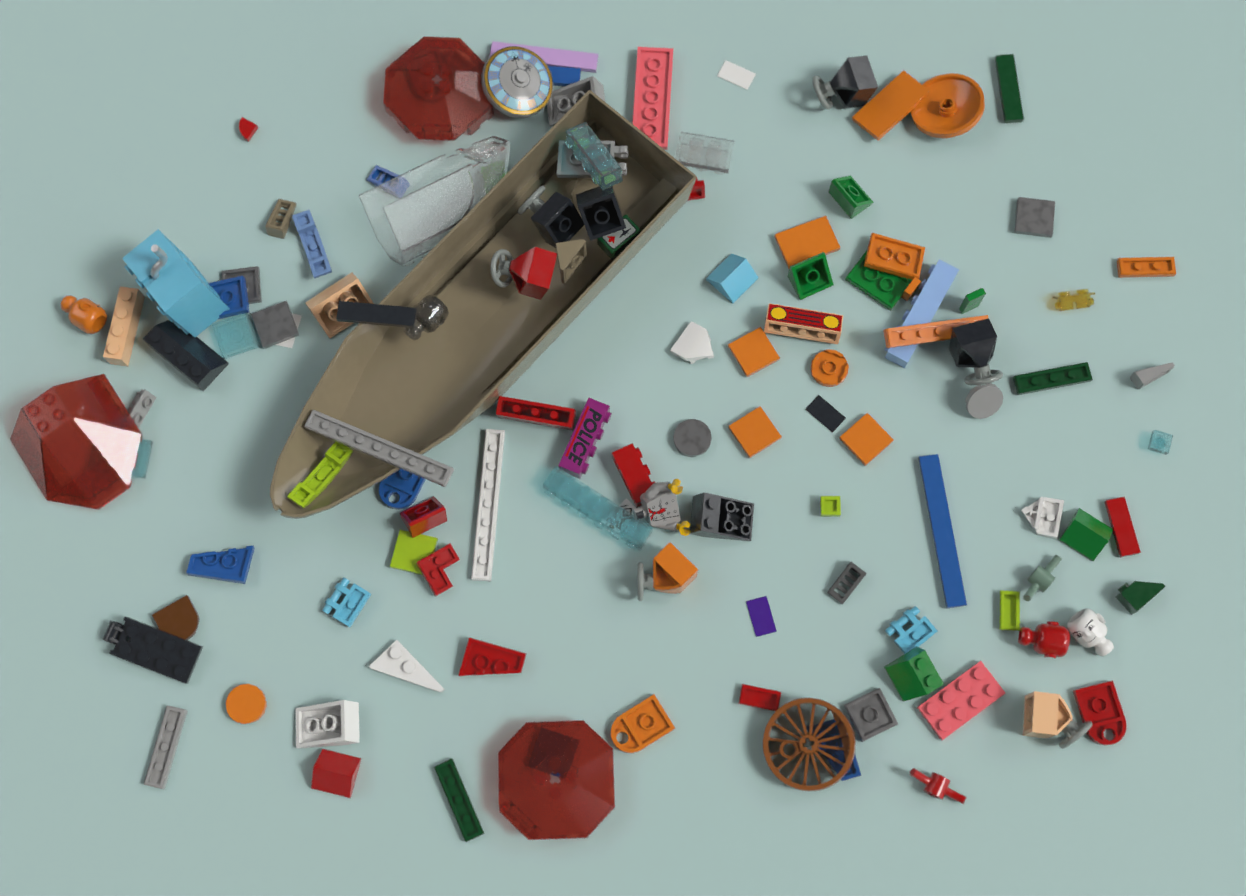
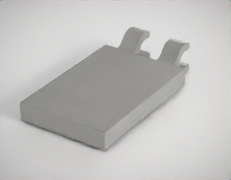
M559 140L557 177L594 178L569 144L575 141ZM591 141L615 174L627 175L626 163H614L615 156L622 159L628 158L627 146H615V141Z

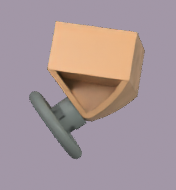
M1034 691L1025 695L1023 736L1047 739L1058 735L1062 731L1066 737L1059 743V747L1064 749L1083 736L1093 725L1091 721H1087L1078 726L1073 720L1066 702L1059 694Z

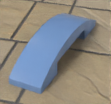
M310 210L292 215L314 278L332 273Z

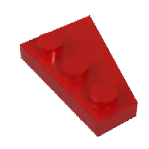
M469 638L458 676L522 673L527 653Z

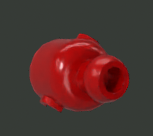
M1048 621L1047 624H1039L1035 631L1028 627L1020 628L1018 642L1024 646L1032 644L1036 653L1044 655V657L1056 659V657H1063L1067 654L1070 644V632L1066 627L1059 626L1058 622Z

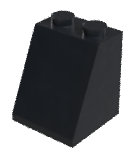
M613 185L606 189L598 186L576 194L577 206L590 241L626 228Z

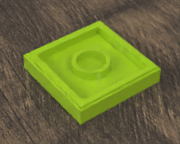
M399 530L390 568L422 575L416 562L435 552L438 538L422 534L412 538L409 531Z

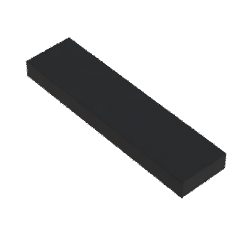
M339 301L336 319L340 322L415 328L417 308Z

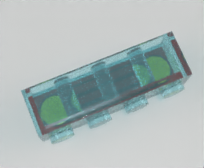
M586 122L566 130V146L569 150L572 149L577 161L582 162L586 173L589 172L591 174L592 180L596 185L598 184L602 190H605L623 182L621 167Z

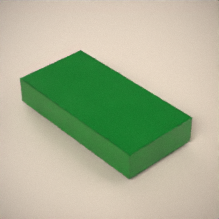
M983 288L965 296L959 307L961 314L980 305L986 295Z

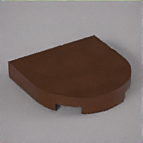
M188 595L152 614L160 630L186 640L195 635L200 621L199 615Z

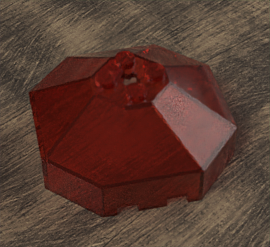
M424 36L385 69L383 99L385 110L398 122V125L406 133L411 132L418 140L455 141L465 131H467L468 135H472L480 128L483 122L487 119L490 120L494 116V107L488 101L482 88L481 77L485 63L461 38ZM436 75H439V78L442 79V81H439V84H435V81L432 80Z
M584 720L526 722L498 752L499 812L528 840L587 839L615 809L613 748ZM559 773L560 782H554L552 784L550 782V780L552 779L550 777V774Z

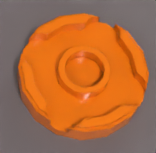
M828 349L815 355L811 362L810 370L812 377L817 383L822 386L833 387L845 380L849 366L843 354L836 350Z
M241 684L235 687L228 694L226 700V710L229 717L241 724L258 721L265 713L267 707L264 692L251 684Z

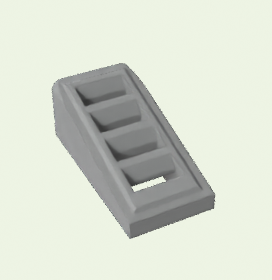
M1172 362L1134 372L1130 379L1137 389H1141L1169 373L1175 365Z

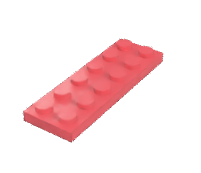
M638 47L633 125L661 148L667 150L673 48Z

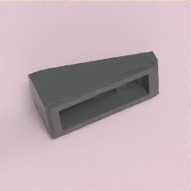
M851 561L827 593L841 604H844L867 573ZM850 569H852L853 571H855V572H856L857 574H859L860 576H859L858 578H856L854 575H852V574H851L850 572H848V571H849ZM845 575L855 581L853 585L844 578ZM841 581L850 587L848 591L839 584ZM837 587L845 593L844 597L834 591V589Z

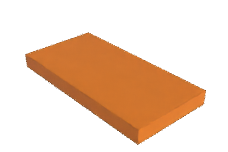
M903 70L852 116V120L879 141L930 94V90Z

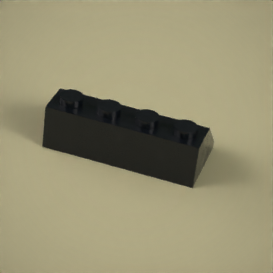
M170 320L155 325L143 338L149 347L202 391L229 364L198 337H194L190 333L186 335L181 328L179 329Z

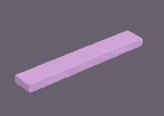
M492 41L490 56L501 48L519 46L535 52L544 60L547 66L581 68V71L596 73L598 54Z

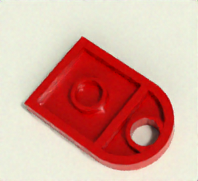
M1109 681L1073 691L1082 722L1091 721L1093 724L1086 732L1088 737L1100 745H1112L1119 742L1126 733L1127 724L1114 682ZM1106 729L1113 732L1112 740H1107L1104 737Z

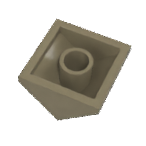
M584 239L556 243L557 259L563 284L568 281L587 256L586 241Z

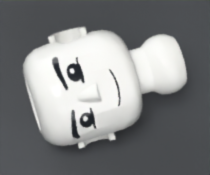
M1082 609L1068 621L1067 628L1070 635L1075 638L1076 643L1079 642L1086 648L1094 646L1099 656H1106L1114 648L1112 641L1105 638L1107 627L1101 614H1096L1091 609Z

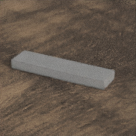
M167 705L144 785L165 789L188 710Z

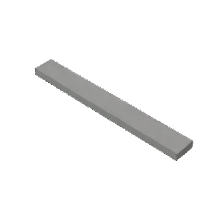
M312 410L304 425L307 430L443 487H446L454 471L450 466L316 410Z

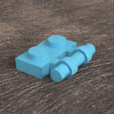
M343 577L341 582L336 584V590L332 596L325 601L326 605L322 611L329 615L332 608H334L336 612L332 617L351 627L372 594L355 583L349 590L346 587L350 581ZM342 593H343V594H345L346 596H345V598L343 599V601L341 602V604L339 605V604L336 603V602L338 601V599L340 598V596H341Z
M916 606L910 610L907 609L901 618L897 621H892L885 630L888 636L895 632L899 635L894 642L904 654L915 647H919L938 632L925 616L920 620L915 617L920 612ZM909 621L913 626L905 632L902 626Z

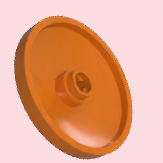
M943 74L933 77L922 84L930 90V94L911 111L914 124L924 134L935 138H952L968 132L979 122L985 108L984 94L979 84L968 76Z

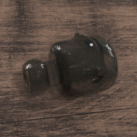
M428 295L424 297L414 307L417 308L415 328H404V332L412 340H418L423 331L427 333L434 332L447 319L449 315L448 308L436 296Z

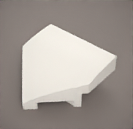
M692 321L670 350L673 355L685 361H690L691 364L707 357L708 359L714 358L710 342L711 338L707 329Z
M1040 497L1039 500L1021 510L1037 535L1058 539L1064 500Z

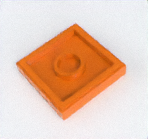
M761 327L728 344L730 351L746 377L780 359Z
M761 406L728 427L749 458L782 437Z
M868 413L839 437L844 445L865 466L894 441Z

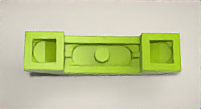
M335 442L325 453V458L302 483L299 482L287 498L303 509L307 507L332 482L350 458L353 450L348 446Z

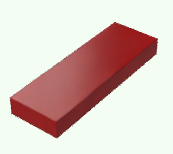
M1125 497L1106 500L1104 503L1120 558L1141 553Z

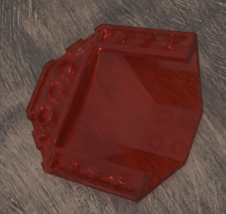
M101 374L53 386L25 405L20 410L10 440L47 501L99 510L131 488V476L133 469L136 467L138 446L143 436L106 375Z

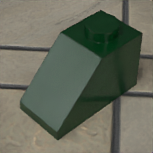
M1134 581L1128 584L1126 582L1118 589L1120 593L1115 597L1132 615L1138 612L1166 586L1163 583Z

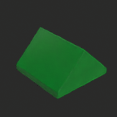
M851 175L835 178L831 181L828 193L851 219L874 203Z
M824 252L789 268L787 277L800 300L834 285Z
M1079 508L1059 541L1094 561L1109 542L1113 529Z

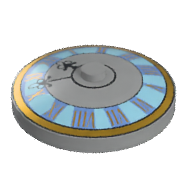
M519 46L504 47L494 52L484 65L481 77L483 91L488 101L501 113L514 118H527L539 113L549 102L553 92L552 75L547 64L535 52Z

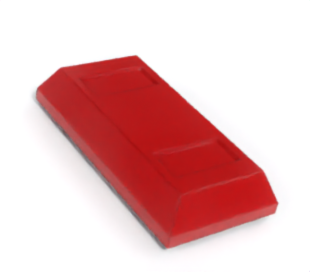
M742 684L739 704L777 711L779 709L781 692Z

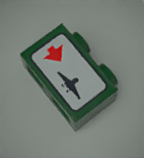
M627 214L623 216L626 225L625 229L597 238L598 246L611 260L621 254L641 233L639 227Z

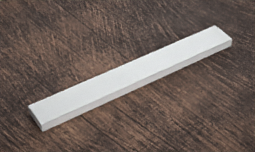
M485 430L471 580L491 582L505 430Z

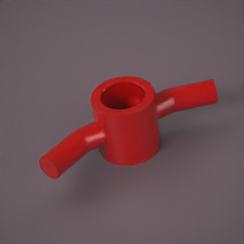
M915 768L910 770L912 777L926 784L924 792L940 800H943L944 795L964 804L967 797L948 788L951 781L946 777L934 772L928 777Z

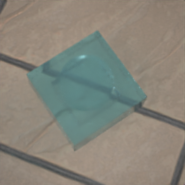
M1153 430L1148 449L1167 455L1170 451L1173 435Z

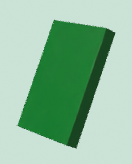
M866 250L845 280L891 311L912 280L864 267Z

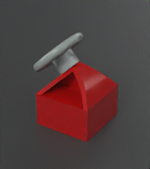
M534 247L513 259L509 251L500 249L494 253L491 259L490 271L492 279L499 287H507L514 280L519 294L541 300L549 290L558 253ZM499 258L500 264L498 266V270L496 271V263ZM507 275L508 278L502 282L499 280L500 276Z

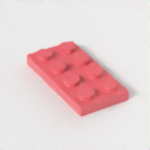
M979 661L918 706L917 709L942 741L1003 696L1005 691L982 661Z

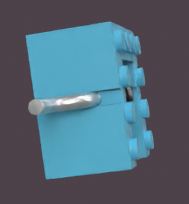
M159 229L122 258L127 264L124 266L131 275H136L135 281L142 289L146 287L148 290L146 295L152 302L156 301L159 304L156 306L157 309L171 322H174L179 329L181 328L186 335L190 333L192 336L197 337L219 319L220 314L230 310L192 261Z

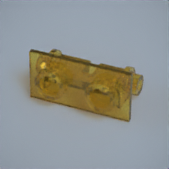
M1079 289L1075 294H1070V291L1058 292L1059 296H1052V298L1058 301L1055 302V309L1059 311L1074 309L1073 302H1076V309L1089 308L1091 305H1094V299L1090 295H1094L1095 292H1089L1088 289Z

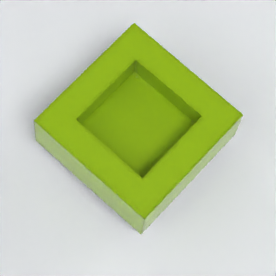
M840 496L820 497L821 517L841 516Z

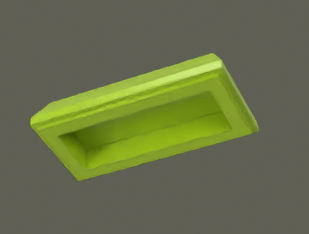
M1000 590V630H1020V591Z

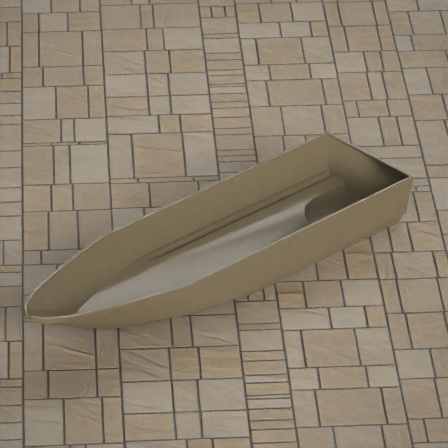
M589 90L379 303L380 305L417 308L415 328L359 323L344 339L306 402L276 462L270 486L273 508L276 511L281 510L282 513L280 515L286 518H306L337 506L400 470L398 467L350 448L353 450V453L325 490L304 509L295 504L287 496L299 482L302 483L325 458V453L336 442L305 429L304 425L312 410H316L423 455L457 433L490 408L499 399V396L505 394L688 201L696 181V175ZM587 136L590 141H615V146H627L628 158L622 159L617 156L614 158V163H626L627 175L621 176L616 174L621 182L614 184L613 188L622 215L627 214L639 227L641 233L621 254L611 260L598 246L597 239L590 241L584 225L570 241L584 239L586 241L587 256L565 284L561 282L558 259L556 258L549 290L541 300L519 294L514 280L507 287L497 286L492 279L490 271L491 259L496 251L505 249L511 253L513 259L534 247L557 253L555 247L545 242L531 220L534 213L528 209L522 215L518 214L519 208L540 186H545L546 188L539 197L544 202L555 192H558L571 199L578 212L576 194L600 186L595 178L557 177L559 140L577 141ZM499 258L496 263V271L498 270V266L500 264ZM501 275L499 280L504 282L508 276ZM429 304L433 305L432 310L427 307Z

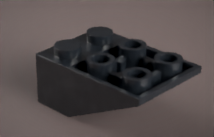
M705 492L694 495L692 499L690 534L709 538L751 541L754 503Z

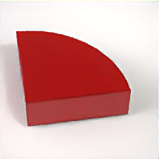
M241 117L239 130L243 138L249 142L257 131L258 126Z

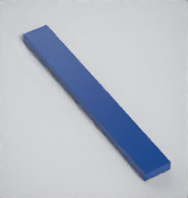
M939 455L920 456L918 460L946 609L966 606V596Z

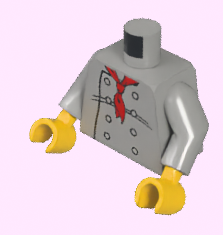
M674 479L672 483L668 481L653 483L640 496L642 506L633 509L634 518L636 520L645 518L650 526L672 531L679 530L681 535H689L690 530L683 527L689 528L690 523L683 521L679 524L681 518L676 494H681L683 487L680 486L681 481Z

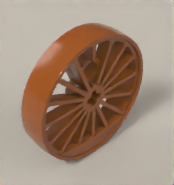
M817 698L792 700L781 706L771 716L766 725L763 735L765 760L772 773L791 788L801 791L827 789L835 785L847 774L854 760L856 741L852 726L846 716L827 701ZM803 704H812L809 735L800 707ZM820 705L827 708L812 735L815 706ZM797 706L805 736L787 714V710ZM831 711L836 722L816 737ZM784 714L802 738L776 724L778 718ZM836 725L838 726L840 735L818 740ZM773 726L799 741L771 738L770 734ZM841 738L843 748L821 745L819 743ZM806 739H809L811 742L814 741L815 745H812L811 750L804 747V744L807 742ZM769 742H782L780 751L770 753ZM793 744L795 747L794 754L786 755L784 752L785 745ZM819 748L844 751L846 763ZM817 751L843 766L836 776ZM802 753L789 778L783 776L779 770ZM778 754L787 758L778 767L775 766L772 760V756ZM814 754L833 777L831 780L825 783L821 782ZM806 755L803 784L800 785L792 782V778ZM811 755L818 785L807 786L809 757Z

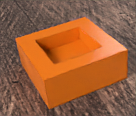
M914 277L902 295L904 300L908 302L919 287L921 280Z

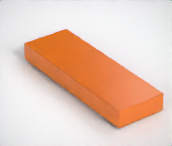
M1174 257L1117 259L1118 278L1174 277L1176 275Z

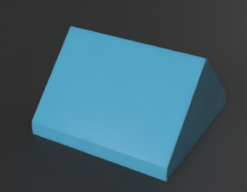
M731 253L706 280L733 304L758 279V276L746 258Z

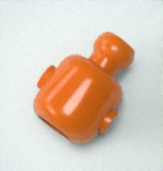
M68 295L60 303L62 310L68 313L70 322L85 333L95 334L99 332L107 321L105 310L90 299L82 298L77 300L76 297Z

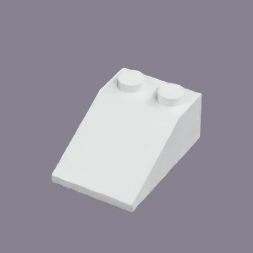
M341 700L296 708V748L360 743L358 702Z

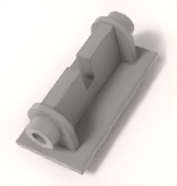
M146 389L138 391L132 401V404L135 406L128 408L122 417V422L138 430L157 397Z

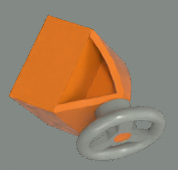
M669 542L653 558V574H643V563L639 562L637 564L638 601H643V589H654L659 592L672 594L681 593L697 577L698 569Z

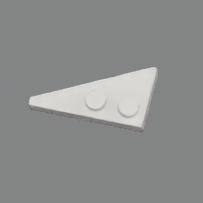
M398 640L369 666L372 670L434 691L443 692L445 690Z

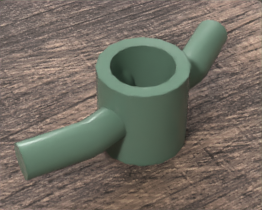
M1055 555L1045 568L1039 565L1027 580L1032 585L1023 596L1025 601H1030L1038 589L1041 592H1045L1052 584L1055 577L1051 575V572L1062 560L1060 556Z

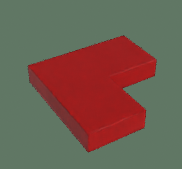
M451 543L416 562L435 597L453 587L444 571L445 568L460 560Z

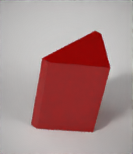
M434 496L399 513L412 538L447 522L446 509Z
M322 749L313 766L311 789L351 798L362 758Z

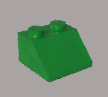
M920 647L913 648L884 666L902 701L928 695L944 685L926 650Z

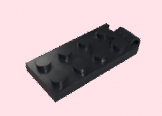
M124 617V625L110 620L103 640L116 645L114 650H110L109 654L182 683H189L203 646L130 617Z

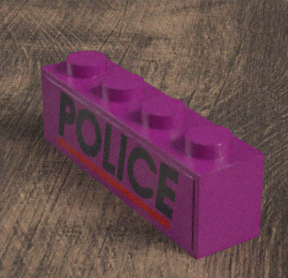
M588 398L558 465L559 471L581 479L582 474L586 475L590 465L588 460L590 457H594L597 450L595 444L597 440L602 439L604 434L602 428L605 423H609L612 415L609 405Z

